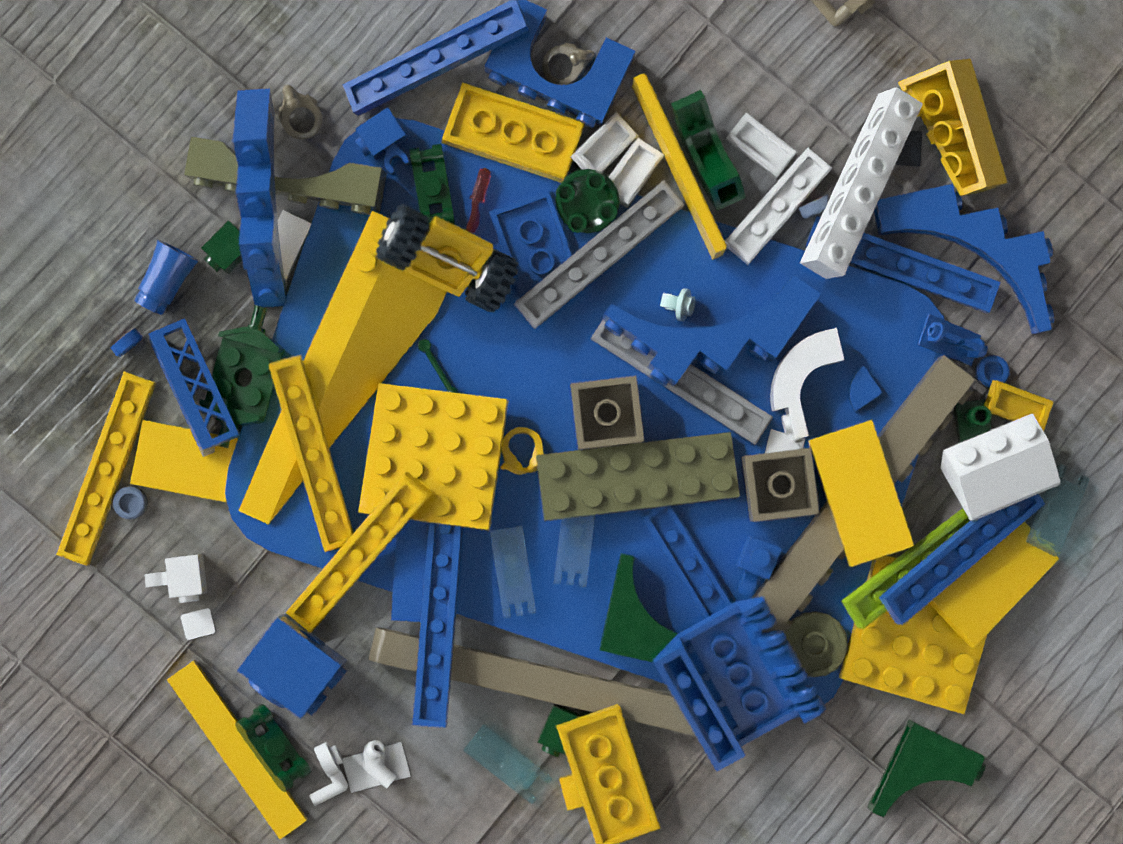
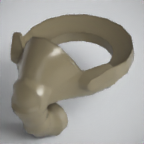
M570 43L555 46L548 50L543 58V74L550 83L556 85L573 84L585 77V70L595 60L596 54L592 50L585 51ZM561 53L570 57L573 66L569 76L564 79L555 78L549 69L550 60L553 56Z
M285 85L282 89L284 95L283 103L279 107V119L284 130L295 139L304 140L312 138L319 132L323 121L317 100L309 94L303 95L297 92L291 85ZM304 107L311 110L314 114L315 123L309 131L298 132L290 125V114L296 108Z

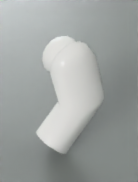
M379 740L368 742L364 747V770L387 789L397 775L384 766V744Z

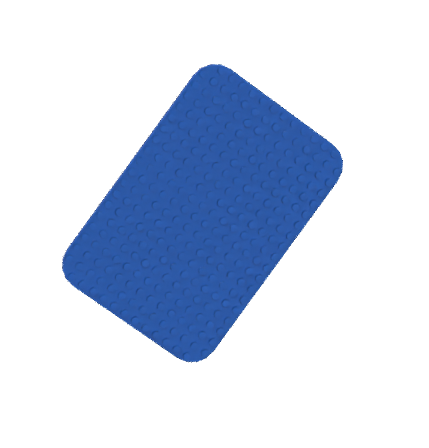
M395 118L408 138L398 148L407 155L410 164L406 166L402 159L394 158L391 161V167L395 171L393 175L389 174L384 166L385 155L376 161L371 153L366 157L355 142L360 137L357 131H355L344 140L332 161L329 173L348 163L382 168L387 173L381 210H371L370 214L374 211L391 219L392 213L397 211V207L402 205L420 212L409 149L419 147V150L432 148V145L442 144L445 130L415 120ZM442 144L455 225L492 243L494 249L503 253L489 211L547 190L551 191L556 205V190L561 184L560 182ZM434 161L422 163L423 172L436 170ZM637 195L628 208L620 204L618 214L612 222L642 199L643 196ZM318 202L286 296L287 302H284L272 338L284 349L282 360L301 355L302 360H304L370 215L351 212V206L339 205L338 210L320 207ZM442 204L429 206L431 214L443 212ZM680 209L536 329L531 326L514 305L520 299L515 284H511L510 289L512 290L510 294L505 296V302L501 303L498 310L495 309L493 313L466 301L465 291L468 287L460 297L447 292L435 318L419 335V338L407 350L391 373L383 380L382 384L447 391L426 354L418 349L419 341L427 339L431 343L430 350L452 387H456L461 394L507 399L509 402L504 436L516 427L532 429L539 434L542 440L544 454L578 450L570 384L630 376L637 377L644 442L731 432L740 497L673 507L728 597L734 603L751 599L766 580V578L758 576L751 597L737 591L745 569L735 565L747 536H752L781 548L774 566L775 568L816 515L757 522L749 520L742 456L764 454L771 429L785 433L781 416L786 415L785 409L772 411L770 401L771 384L780 361L791 348L815 333L837 328L844 360L814 369L807 375L801 387L800 402L809 435L804 437L803 449L810 448L808 440L869 420L873 421L878 436L937 358L943 356L918 345L927 314L945 319L929 297L906 284L849 265L844 276L825 279L800 264L805 253L804 250L774 240H770L749 265L744 263L728 248H726L723 256L712 260L691 213ZM560 217L573 254L601 232H573ZM715 221L724 241H726L736 228ZM794 275L821 294L773 361H769L767 358L765 361L756 358L749 352L750 346L745 344L723 374L719 371L714 374L705 369L699 363L701 358L698 356L691 362V365L773 417L756 445L591 340L594 332L602 322L603 314L611 303L634 317L658 325L678 328H700L735 321L759 309L775 297ZM682 289H689L691 297H695L693 314L687 316L685 321H678L676 319V311L667 310L665 307L660 306L663 293L679 297ZM865 366L883 393L854 412L849 400L850 385L855 373ZM274 385L264 422L242 426L228 467L225 488L227 504L231 518L246 538L271 552L323 569L340 548L327 552L324 551L304 482L299 485L295 493L270 524H266L239 511L282 410ZM377 390L329 449L354 532L369 516L358 511ZM527 434L514 435L509 441V449L517 460L520 461L522 467L527 468L532 458L535 442ZM501 452L490 531L463 527L456 614L666 684L654 663L599 650L620 553L634 556L633 581L636 593L644 609L658 623L680 633L704 620L641 518L642 515L652 509L544 522L538 471L516 475L508 470H501L500 466L504 463ZM919 454L910 463L914 468ZM812 455L818 509L820 510L827 501V497ZM914 468L903 482L897 480L894 484L901 507ZM396 536L358 578V581L393 592ZM846 556L842 560L837 557L829 567L833 572L822 586L818 583L809 593L813 596L810 603L802 612L797 609L789 620L791 621L805 612L817 611L828 614L841 624L847 636V643H849L854 621L841 601L867 581L872 560L850 567ZM843 661L838 669L830 674L819 677L807 676L804 681L791 685V687L813 685L817 691L816 695L820 696L825 705L835 696L843 682V679L839 678Z

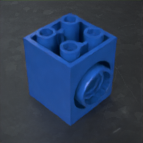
M285 613L275 619L237 671L249 679V684L261 696L280 708H287L301 719L307 713L312 716L327 698L323 694L327 687L333 689L347 672L343 668L347 660Z

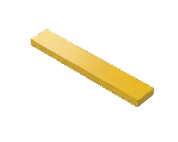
M645 73L638 75L633 79L632 89L710 256L714 260L723 256L727 245Z
M297 355L269 363V369L324 551L327 552L341 548L354 531L302 356Z
M123 372L56 555L86 566L90 565L156 386L155 382Z
M406 471L290 606L286 614L309 633H312L430 497L432 491Z
M196 660L168 678V683L278 838L282 839L307 821L308 818L288 791L283 792L279 789L235 726V723L238 721Z

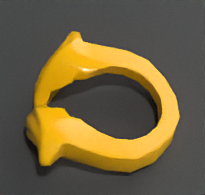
M516 427L510 430L503 438L501 452L504 463L500 466V469L508 470L516 475L536 472V455L544 454L543 443L539 434L526 427ZM527 434L535 442L532 458L527 468L522 467L520 461L517 460L509 449V441L514 435Z

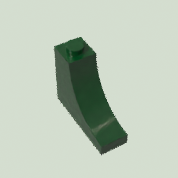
M620 553L599 650L654 663L653 660L679 632L661 625L644 609L636 593L633 581L634 556Z
M909 719L867 808L872 813L884 818L889 808L901 795L913 787L931 781H955L972 787L974 781L978 782L984 774L986 764L983 763L985 756Z

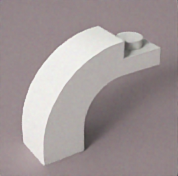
M837 328L815 333L796 344L783 357L775 371L770 392L772 411L785 409L786 415L781 416L785 434H791L792 440L809 436L800 402V391L805 378L818 367L844 360Z

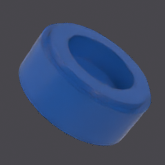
M134 328L111 346L110 349L117 357H121L136 346L143 336Z
M996 355L982 358L975 368L977 381L987 388H990L992 380L1005 383L1010 374L1007 362L1002 357Z

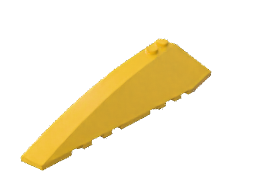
M374 211L371 212L303 360L329 449L378 389V383H382L387 375L391 373L399 363V360L415 343L427 325L435 318L447 294L445 290L378 260L376 257V250L380 246L378 242L383 236L381 233L383 229H386V223L389 218ZM282 410L239 508L240 512L266 524H270L303 482Z

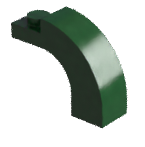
M699 90L672 102L671 105L676 118L674 121L682 143L716 211L746 198L740 175L730 161L720 141L703 92Z

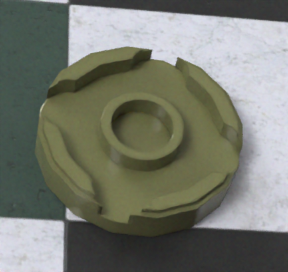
M817 611L805 612L791 620L793 622L791 627L785 633V640H788L802 664L801 668L805 669L807 676H826L838 669L848 648L847 636L841 624L830 615Z

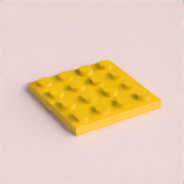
M378 383L358 512L369 515L405 472L408 471L432 491L430 497L410 520L490 531L509 401L501 398Z
M885 555L873 559L867 581L897 558ZM929 603L903 625L896 624L889 612L886 611L864 629L857 628L854 623L839 678L965 714L987 635L976 647L970 648Z

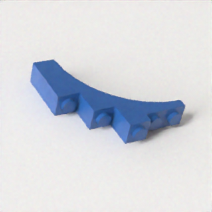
M270 88L237 91L233 145L238 164L236 196L241 215L239 248L243 267L247 269L254 305L261 307L283 306L284 302H287L276 207L274 171L275 113Z
M953 184L878 200L873 211L878 236L898 233L931 235L952 241L976 253L995 268L1012 288L1025 311L1032 335L1052 330L1051 323H1054V313L1051 305H1046L1044 292L1047 291V282L1044 273H1039L1038 268L1051 263L1049 257L1053 256L1051 241L1049 238H1045L1044 231L1005 239L1004 234L1008 232L1007 221L1003 214L1000 215L998 207L960 215L959 210L963 208L962 199L959 193L954 191Z
M794 275L775 297L759 309L735 321L712 327L678 328L658 325L634 317L612 303L601 319L606 322L604 327L618 337L623 334L633 341L631 346L640 354L647 356L650 353L654 356L647 366L652 371L650 376L664 386L668 383L674 386L696 356L701 358L699 363L714 374L717 371L723 374L745 344L750 346L749 352L762 361H765L766 358L769 361H773L821 294Z

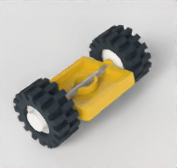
M406 205L397 207V211L392 213L391 220L388 219L386 229H383L381 233L383 236L379 239L378 245L380 246L376 250L378 260L457 297H460L468 287L465 291L466 301L488 312L493 313L495 309L498 310L500 304L505 302V296L510 294L512 290L510 289L511 284L515 283L516 278L514 276L518 273L517 260L494 249L492 243L437 216L434 217L428 226V216Z

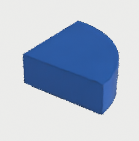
M865 366L855 373L850 385L849 400L854 412L883 393Z

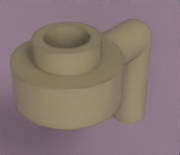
M811 0L832 26H839L857 10L862 15L876 3L875 0H847L844 5L836 10L828 0Z

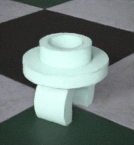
M685 288L681 290L679 297L663 293L660 306L665 307L667 310L676 311V319L678 321H685L687 316L693 314L695 297H691V291Z

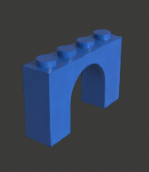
M517 0L530 31L492 49L484 65L485 73L489 74L488 79L501 86H506L509 83L519 88L517 92L528 99L535 100L537 96L547 101V107L558 113L564 114L567 110L577 115L576 120L584 123L586 126L592 128L595 124L602 126L633 62L635 50L606 37L591 70L584 78L569 85L550 83L535 71L531 62V51L547 18V9L528 0Z

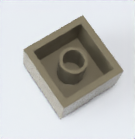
M636 376L570 384L578 450L644 442Z
M811 448L742 456L749 520L751 522L819 514Z

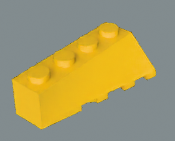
M971 59L947 61L898 82L902 91L907 92L910 96L923 103L917 117H921L928 130L926 135L932 145L936 144L942 158L940 160L960 196L981 193L1008 183Z

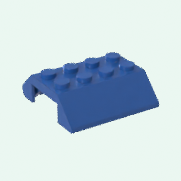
M764 597L736 601L678 633L653 660L716 771L745 757L742 746L797 715H800L805 724L826 710L820 696L816 695L817 691L813 685L791 687V685L804 681L807 673L805 669L801 668L802 664L788 640H785L784 632L778 630L761 633L760 630L770 628L777 620L774 614L770 613L771 609Z

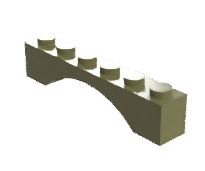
M191 137L184 175L194 180L193 185L212 189L213 184L225 185V191L236 193L238 164L236 154L232 148L222 141ZM348 163L335 171L318 177L292 179L275 176L276 194L288 196L287 201L293 203L307 204V199L320 201V207L338 210L339 205L351 206V212L370 215L371 210H381L387 173L379 167Z

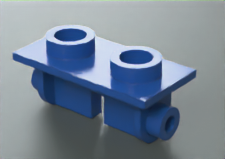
M927 314L918 345L969 366H972L974 358L984 357L988 351L987 345L981 340L982 335L934 315Z

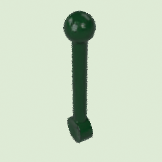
M427 339L420 340L418 349L428 357L446 387V392L459 393L456 387H452L430 350V341Z

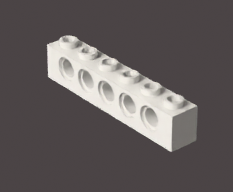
M898 87L878 94L800 264L825 279L844 276L923 103Z

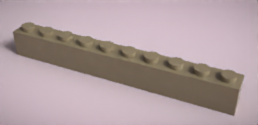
M944 355L937 358L878 434L893 484L897 480L903 482L914 468L910 465L917 454L922 457L934 442L930 439L937 428L942 431L949 424L954 416L950 413L957 403L962 405L974 391L970 386L975 379ZM828 500L819 510V514L815 515L773 569L770 579H766L752 596V598L764 597L771 609L770 613L774 614L777 619L770 628L760 630L763 633L782 630L785 634L793 623L789 619L797 609L802 612L812 600L813 596L809 594L817 583L822 586L832 574L833 570L829 568L837 557L842 560L846 556Z

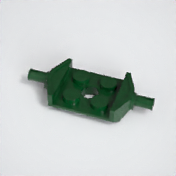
M254 305L250 325L219 331L218 334L219 337H222L212 378L237 430L239 426L264 422L274 388L269 363L282 360L284 349L265 333L266 329L262 328L268 309ZM249 369L252 373V381L248 386L242 387L238 381L239 374L243 370ZM207 391L205 400L200 399L199 404L202 407L210 408L214 398L212 393ZM216 404L214 411L221 413ZM215 418L217 421H220L219 425H221L218 436L229 432L225 421ZM230 441L218 446L229 448Z

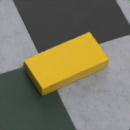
M992 380L984 406L990 410L992 415L1011 422L1033 413L1044 432L1054 401L1006 383Z

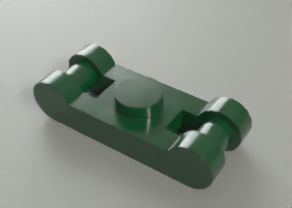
M442 144L432 145V148L419 150V147L409 149L420 213L428 216V226L435 216L455 225ZM435 162L436 170L423 172L422 163ZM442 204L443 212L430 213L429 206Z
M261 704L253 710L254 714L248 718H241L235 723V726L279 789L286 792L293 787V782L299 777L303 779L309 775L311 768L300 757L274 721L270 710L264 704ZM261 725L266 733L259 738L255 728ZM285 759L291 766L287 771H283L279 766Z

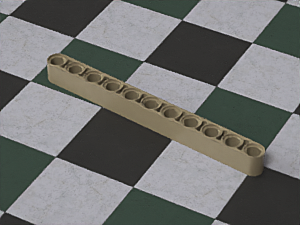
M376 627L368 660L417 672L420 636ZM454 644L451 680L590 712H596L619 704L625 720L695 735L676 700L670 693Z

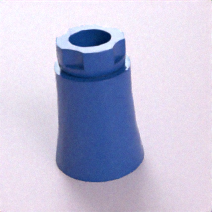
M157 240L153 257L138 287L140 291L134 301L154 313L163 315L168 304L171 305L177 291L199 260L164 241Z

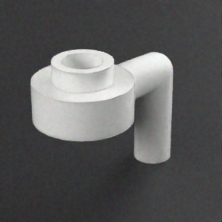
M327 742L315 747L314 750L324 772L330 777L332 783L309 795L314 806L339 795L348 788V783L339 767L340 764L344 763L336 745L330 747Z

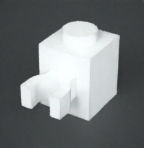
M203 554L166 558V572L144 574L146 587L168 585L169 598L179 597V603L199 601L198 594L207 593Z

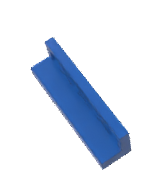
M185 318L148 333L153 351L202 456L205 457L214 453L216 446L239 437V433ZM182 329L186 337L183 350L180 351L169 347L164 336ZM189 346L193 352V355L187 353ZM173 354L180 356L177 363L173 357ZM184 358L198 363L200 370L196 380L181 374L180 368ZM202 375L204 376L207 384L200 382ZM186 383L193 385L191 393ZM198 387L212 393L214 398L209 409L195 404L193 398ZM216 404L221 413L214 411ZM200 412L207 414L205 421H203ZM211 416L224 420L229 432L212 439L207 429Z

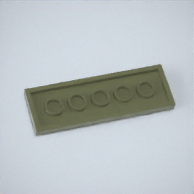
M731 432L536 455L544 522L740 497Z

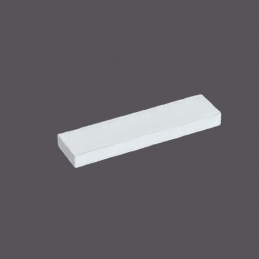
M807 148L726 239L727 248L749 265L828 175L832 167Z

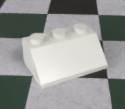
M1033 413L943 450L941 470L971 522L1056 487L1061 482L1049 440Z

